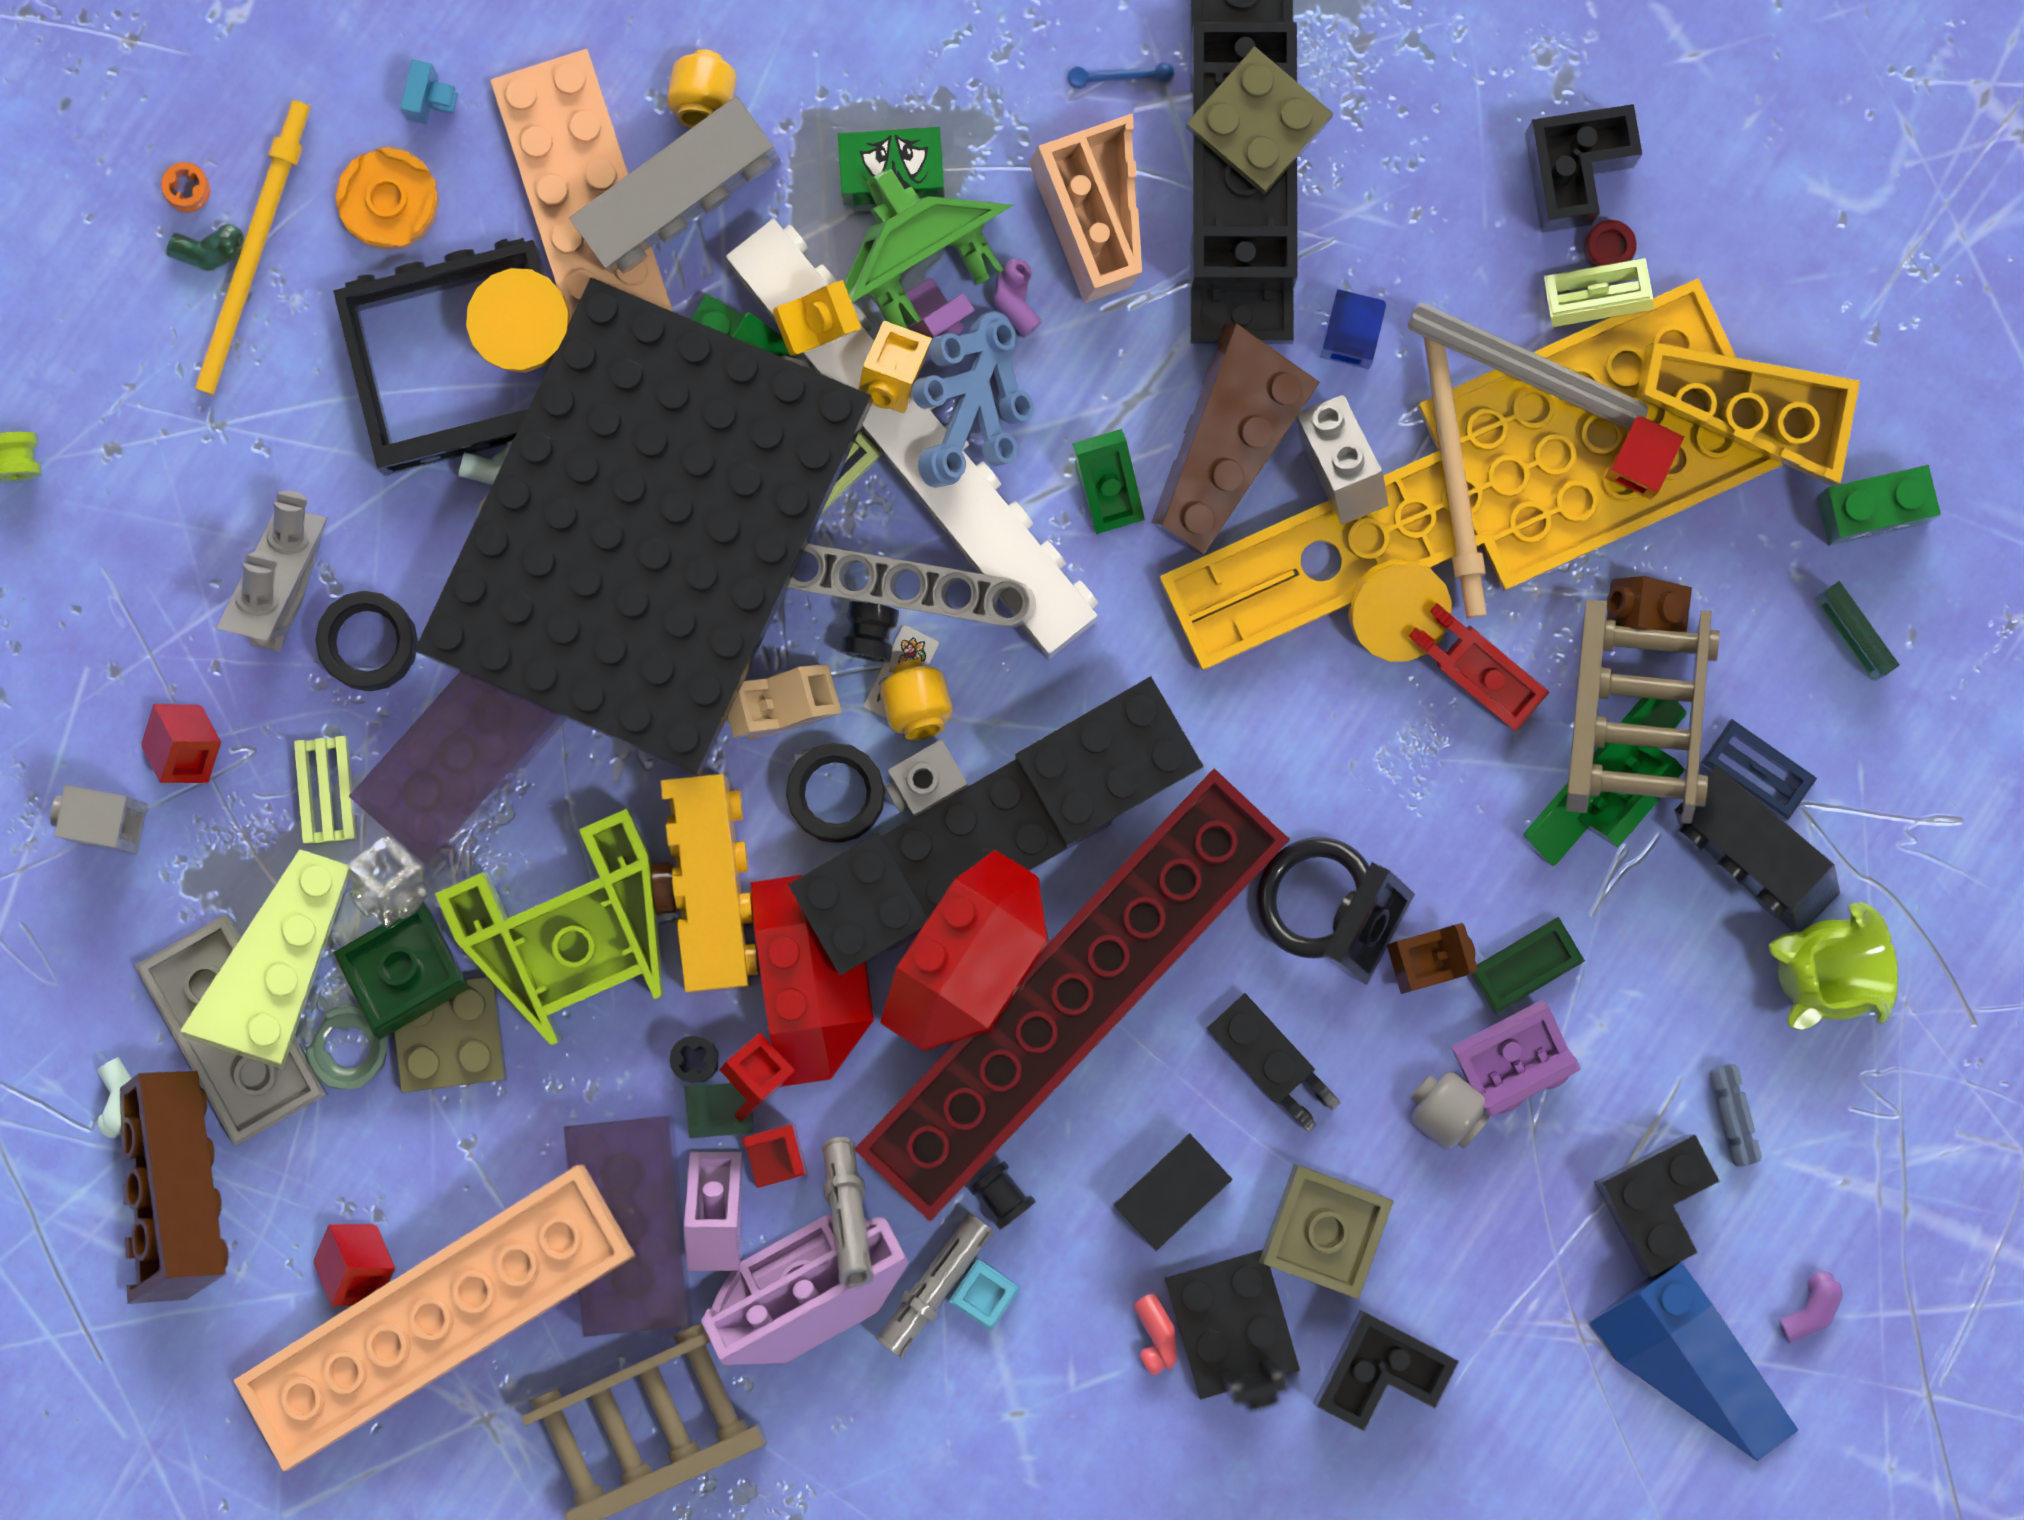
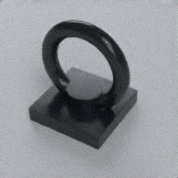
M1311 837L1286 846L1267 864L1258 883L1256 908L1262 928L1270 940L1280 949L1302 958L1326 957L1348 976L1367 985L1387 948L1386 944H1389L1415 893L1390 870L1374 862H1371L1369 866L1365 858L1347 843L1333 838ZM1310 858H1329L1340 863L1348 870L1354 880L1356 891H1351L1341 902L1333 921L1334 933L1319 938L1300 936L1292 932L1279 916L1277 909L1279 885L1287 872L1296 864Z

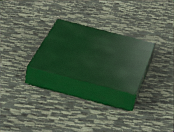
M424 901L333 952L373 1034L378 1040L383 1039L470 988L429 907Z

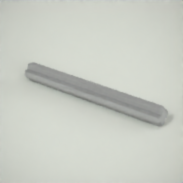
M1418 303L1408 320L1407 327L1410 331L1630 430L1636 417L1642 416L1646 418L1648 406L1645 403L1430 305Z

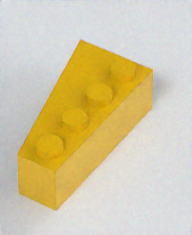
M1653 343L1646 346L1637 397L1828 485L1841 484L1860 381Z
M724 774L661 780L663 799L670 800L671 815L667 816L666 831L671 856L675 857L676 867L672 869V883L676 907L681 912V919H678L677 926L685 992L690 994L751 987L750 976L759 975L756 944L747 945L745 924L754 923L751 892H741L740 873L749 871L746 841L736 842L734 822L744 819L741 790H731V782Z

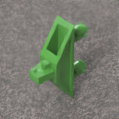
M892 169L882 171L866 181V185L877 205L871 209L876 223L868 228L844 281L851 302L864 295H872L887 322L907 329L906 325L918 323L921 317L917 314L899 282V279L902 278V272L947 245L949 247L955 246L973 279L974 285L983 283L990 279L989 275L997 274L1004 270L981 230L985 227V222L1014 205L930 196L920 199L912 187L903 188Z

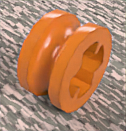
M188 162L176 163L169 167L163 175L161 181L162 192L170 206L177 211L184 213L195 212L201 209L208 201L210 183L202 169L197 165ZM188 176L191 182H194L197 178L199 185L192 188V197L184 199L180 192L176 196L173 195V190L180 187L179 178Z

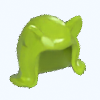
M1864 902L1849 904L1850 919L1823 920L1810 925L1801 932L1782 934L1768 945L1770 954L1779 960L1778 978L1780 986L1789 999L1794 1002L1787 1017L1789 1028L1807 1029L1817 1024L1821 1019L1849 1020L1869 1011L1876 1013V1022L1880 1024L1885 1023L1887 1018L1890 1017L1898 992L1897 955L1895 946L1891 943L1892 936L1887 931L1888 926L1885 923L1884 916L1879 914L1873 907Z

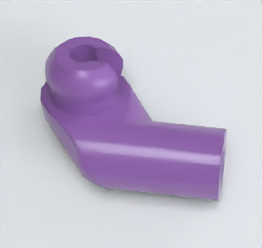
M1012 259L1007 264L1002 265L1004 270L996 275L993 302L998 311L1009 319L1015 330L1023 338H1026L1039 327L1042 320L1025 303L1028 283L1032 275L1031 268L1024 260Z
M1820 1271L1813 1274L1807 1281L1808 1291L1811 1295L1806 1308L1778 1319L1782 1333L1788 1343L1822 1330L1832 1323L1843 1293L1840 1283L1835 1281L1831 1273Z

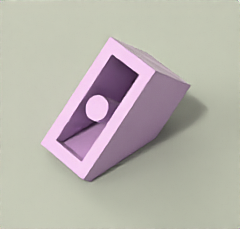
M690 1152L684 1220L687 1271H740L742 1152Z

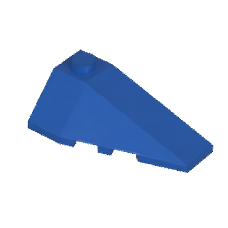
M1682 1262L1652 1277H1648L1589 1321L1622 1366L1678 1404L1754 1460L1758 1461L1798 1431V1428L1721 1315Z

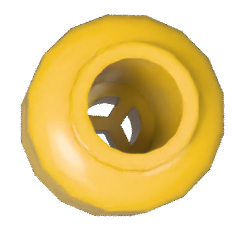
M706 49L696 50L693 54L685 55L675 61L671 71L667 105L682 125L693 128L734 98L737 75L734 68L724 61L720 54Z
M920 660L905 661L893 667V674L883 681L880 688V696L890 728L896 733L905 735V738L911 741L923 740L940 734L945 729L944 723L950 719L953 713L949 690L941 670L932 666H923Z

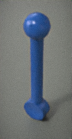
M1167 62L1158 64L1156 68L1087 72L1084 68L1077 66L1070 70L1068 81L1076 89L1085 87L1088 82L1157 78L1161 82H1168L1173 78L1175 71L1173 66Z

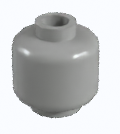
M1455 1072L1444 1073L1438 1080L1429 1074L1410 1097L1417 1104L1412 1112V1123L1443 1149L1453 1148L1457 1144L1464 1149L1489 1119V1116L1484 1113L1483 1105L1485 1098L1483 1094Z

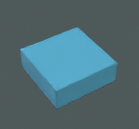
M977 1258L948 1302L992 1331L1021 1287Z

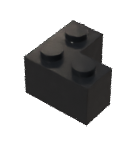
M1634 104L1532 119L1525 137L1541 233L1592 225L1600 213L1594 174L1635 167L1642 156V148Z
M1686 1134L1600 1178L1594 1183L1642 1275L1652 1277L1698 1253L1673 1205L1720 1181L1696 1135Z
M1360 1310L1313 1404L1365 1431L1388 1384L1436 1408L1459 1361Z

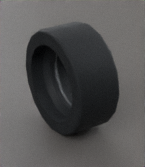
M363 590L346 594L328 606L318 622L315 642L319 660L331 676L351 689L372 692L389 688L405 677L415 661V647L418 643L415 624L402 606L384 594ZM364 611L380 613L388 618L394 626L397 636L396 651L390 661L380 669L368 672L355 670L345 664L339 655L336 643L338 631L345 620L355 613Z
M829 743L812 748L797 760L788 776L786 798L790 813L805 832L820 841L842 843L859 838L874 826L883 811L885 788L880 770L866 753L852 745ZM834 762L847 764L857 770L864 779L867 790L865 804L859 814L849 821L838 824L824 822L816 817L809 809L805 797L806 784L812 773L822 765Z

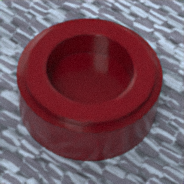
M1604 220L1592 227L1586 236L1583 246L1584 255L1591 267L1631 261L1636 253L1637 241L1633 231L1625 223L1618 220Z

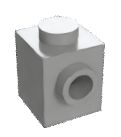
M940 739L888 769L893 782L885 786L898 811L901 813L909 808L912 815L916 817L968 787V784L943 740Z

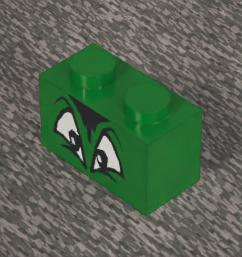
M940 127L837 133L843 205L853 204V209L857 211H871V209L875 208L877 205L866 185V181L880 172L889 169L893 170L904 189L912 187L920 199L928 196L945 198Z
M1929 465L1827 487L1817 496L1828 546L1928 524L1941 515Z

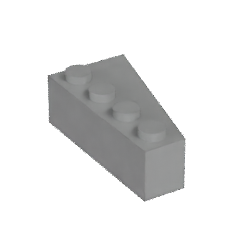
M735 96L570 216L569 219L610 274L618 269L624 274L646 259V250L661 240L667 243L679 236L689 227V221L704 211L708 213L719 207L731 196V193L763 175L773 165L778 163L780 158L764 132L740 99Z

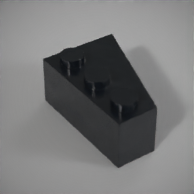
M1716 765L1707 775L1708 785L1705 807L1695 806L1692 824L1681 823L1683 801L1674 810L1678 824L1681 826L1677 830L1678 834L1696 851L1701 852L1705 849L1718 861L1716 866L1728 879L1737 885L1741 883L1755 896L1756 901L1768 913L1778 918L1792 932L1803 931L1840 894L1835 864Z

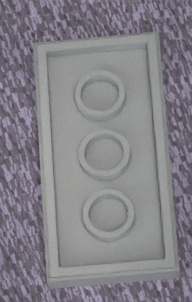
M225 914L136 964L135 967L193 1071H198L200 1085L205 1090L234 1146H239L327 1096L328 1093L322 1082L314 1075L307 1061L306 1053L296 1035L283 1069L183 1038L180 1030L241 939L229 915Z

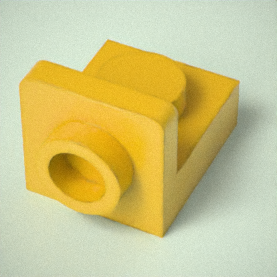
M843 280L826 285L801 298L781 304L773 309L777 325L791 356L826 345L862 329Z
M883 321L863 365L858 390L872 395L874 400L872 404L877 407L905 413L910 403L913 385L928 355L932 338Z

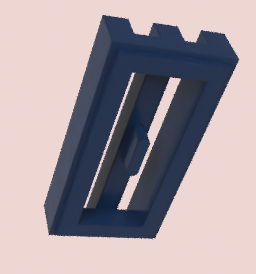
M1733 719L1728 721L1723 732L1717 737L1709 752L1700 762L1710 770H1713L1716 765L1719 766L1784 821L1790 819L1817 779V777ZM1733 736L1801 782L1797 789H1794L1729 744ZM1723 753L1789 800L1786 805L1719 760L1720 754Z

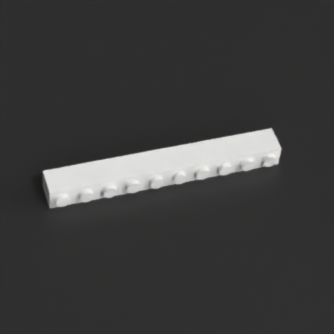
M774 218L726 255L730 269L776 325L777 322L773 314L775 307L837 282L823 264L814 268L803 253L809 248L798 232L790 224L782 229ZM853 303L862 329L800 355L808 364L812 365L813 371L858 389L862 368L874 340L867 333L873 327L859 307ZM912 393L905 413L880 408L872 404L861 430L882 453L883 457L979 574L1021 582L1032 590L1036 599V609L1032 618L1021 626L1048 659H1051L1097 622L1098 615L1093 610L1099 604L1096 598L1082 581L1079 580L1073 585L1060 569L1066 565V562L1048 540L1040 545L1028 529L1034 523L1024 509L1016 501L1007 505L996 491L1002 484L993 471L983 461L975 465L963 451L969 446L967 440L962 449L966 460V469L958 482L952 485L933 488L923 481L918 469L919 456L924 449L942 444L950 422L943 426L931 410L934 408H920L915 403ZM1007 589L999 595V599L1013 616H1016L1021 611L1023 599L1016 589Z

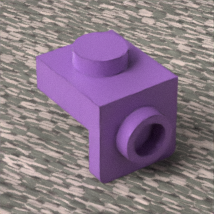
M932 278L926 279L906 292L914 309L921 317L918 323L906 325L907 329L931 338L947 333H955L957 335L965 329L960 320L975 311L964 293L948 302Z

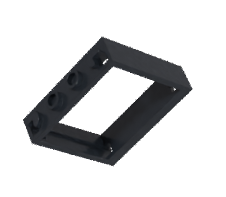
M506 238L494 243V250L475 254L473 249L459 250L445 255V262L427 267H425L424 262L407 263L394 269L395 275L376 280L375 276L371 274L357 276L358 280L346 282V287L333 290L376 467L384 476L461 457L464 452L473 454L505 446L507 442L515 438L528 409L392 443L360 311L488 279L491 275L510 268L531 269L545 276L540 253L533 240L524 242V238L508 241Z

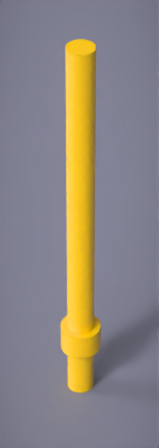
M291 101L280 137L275 136L273 138L268 157L272 160L194 388L202 393L212 396L215 394L291 166L297 167L303 150V146L299 142L311 110V106L303 102Z

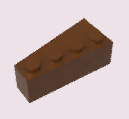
M1224 323L1213 361L1206 371L1202 382L1203 388L1195 410L1188 420L1177 459L1173 461L1151 521L1152 524L1190 550L1205 554L1320 383L1237 323Z
M198 1071L138 1073L120 1087L122 1156L125 1159H132V1168L127 1172L125 1185H123L124 1205H129L134 1210L132 1237H125L126 1259L136 1258V1284L127 1285V1304L187 1300L226 1275L225 1269L229 1258L227 1244L224 1239H221L218 1220L222 1206L221 1196L213 1184L211 1167L214 1162V1146L212 1140L207 1137L204 1119L207 1112V1095L205 1090L200 1087Z

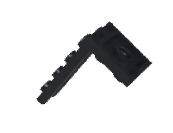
M1263 1249L1164 1278L1200 1400L1226 1393L1235 1405L1242 1404L1247 1408V1411L1262 1409L1279 1403L1277 1393L1288 1390L1284 1375L1300 1371L1271 1268L1259 1263Z

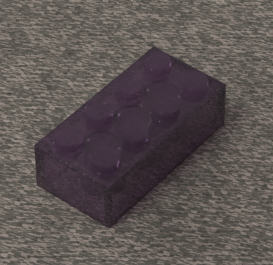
M459 672L349 797L425 865L435 869L568 719Z
M673 1116L564 1126L568 1171L577 1165L585 1166L635 1254V1257L579 1291L583 1337L685 1327L693 1324Z

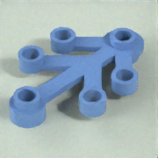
M989 312L981 315L971 326L969 334L958 336L955 333H947L934 337L930 342L929 353L931 359L936 365L941 367L959 363L964 355L974 353L976 356L969 372L946 378L932 375L916 380L913 385V399L922 409L941 406L947 398L961 395L942 444L924 449L919 456L918 469L920 476L930 487L939 488L955 484L964 474L966 460L962 449L976 414L984 440L982 450L985 460L992 466H999L1013 462L1017 456L1016 441L1010 434L1002 433L989 382L993 371L1001 395L999 411L1007 423L1015 424L1029 420L1033 415L1034 405L1030 395L1018 389L1011 362V356L1016 349V333L1009 319L1002 313ZM945 344L948 347L949 355L946 353ZM928 386L931 390L932 398L929 396ZM1015 402L1018 407V412L1015 409ZM998 445H1000L1001 447V454L999 452Z

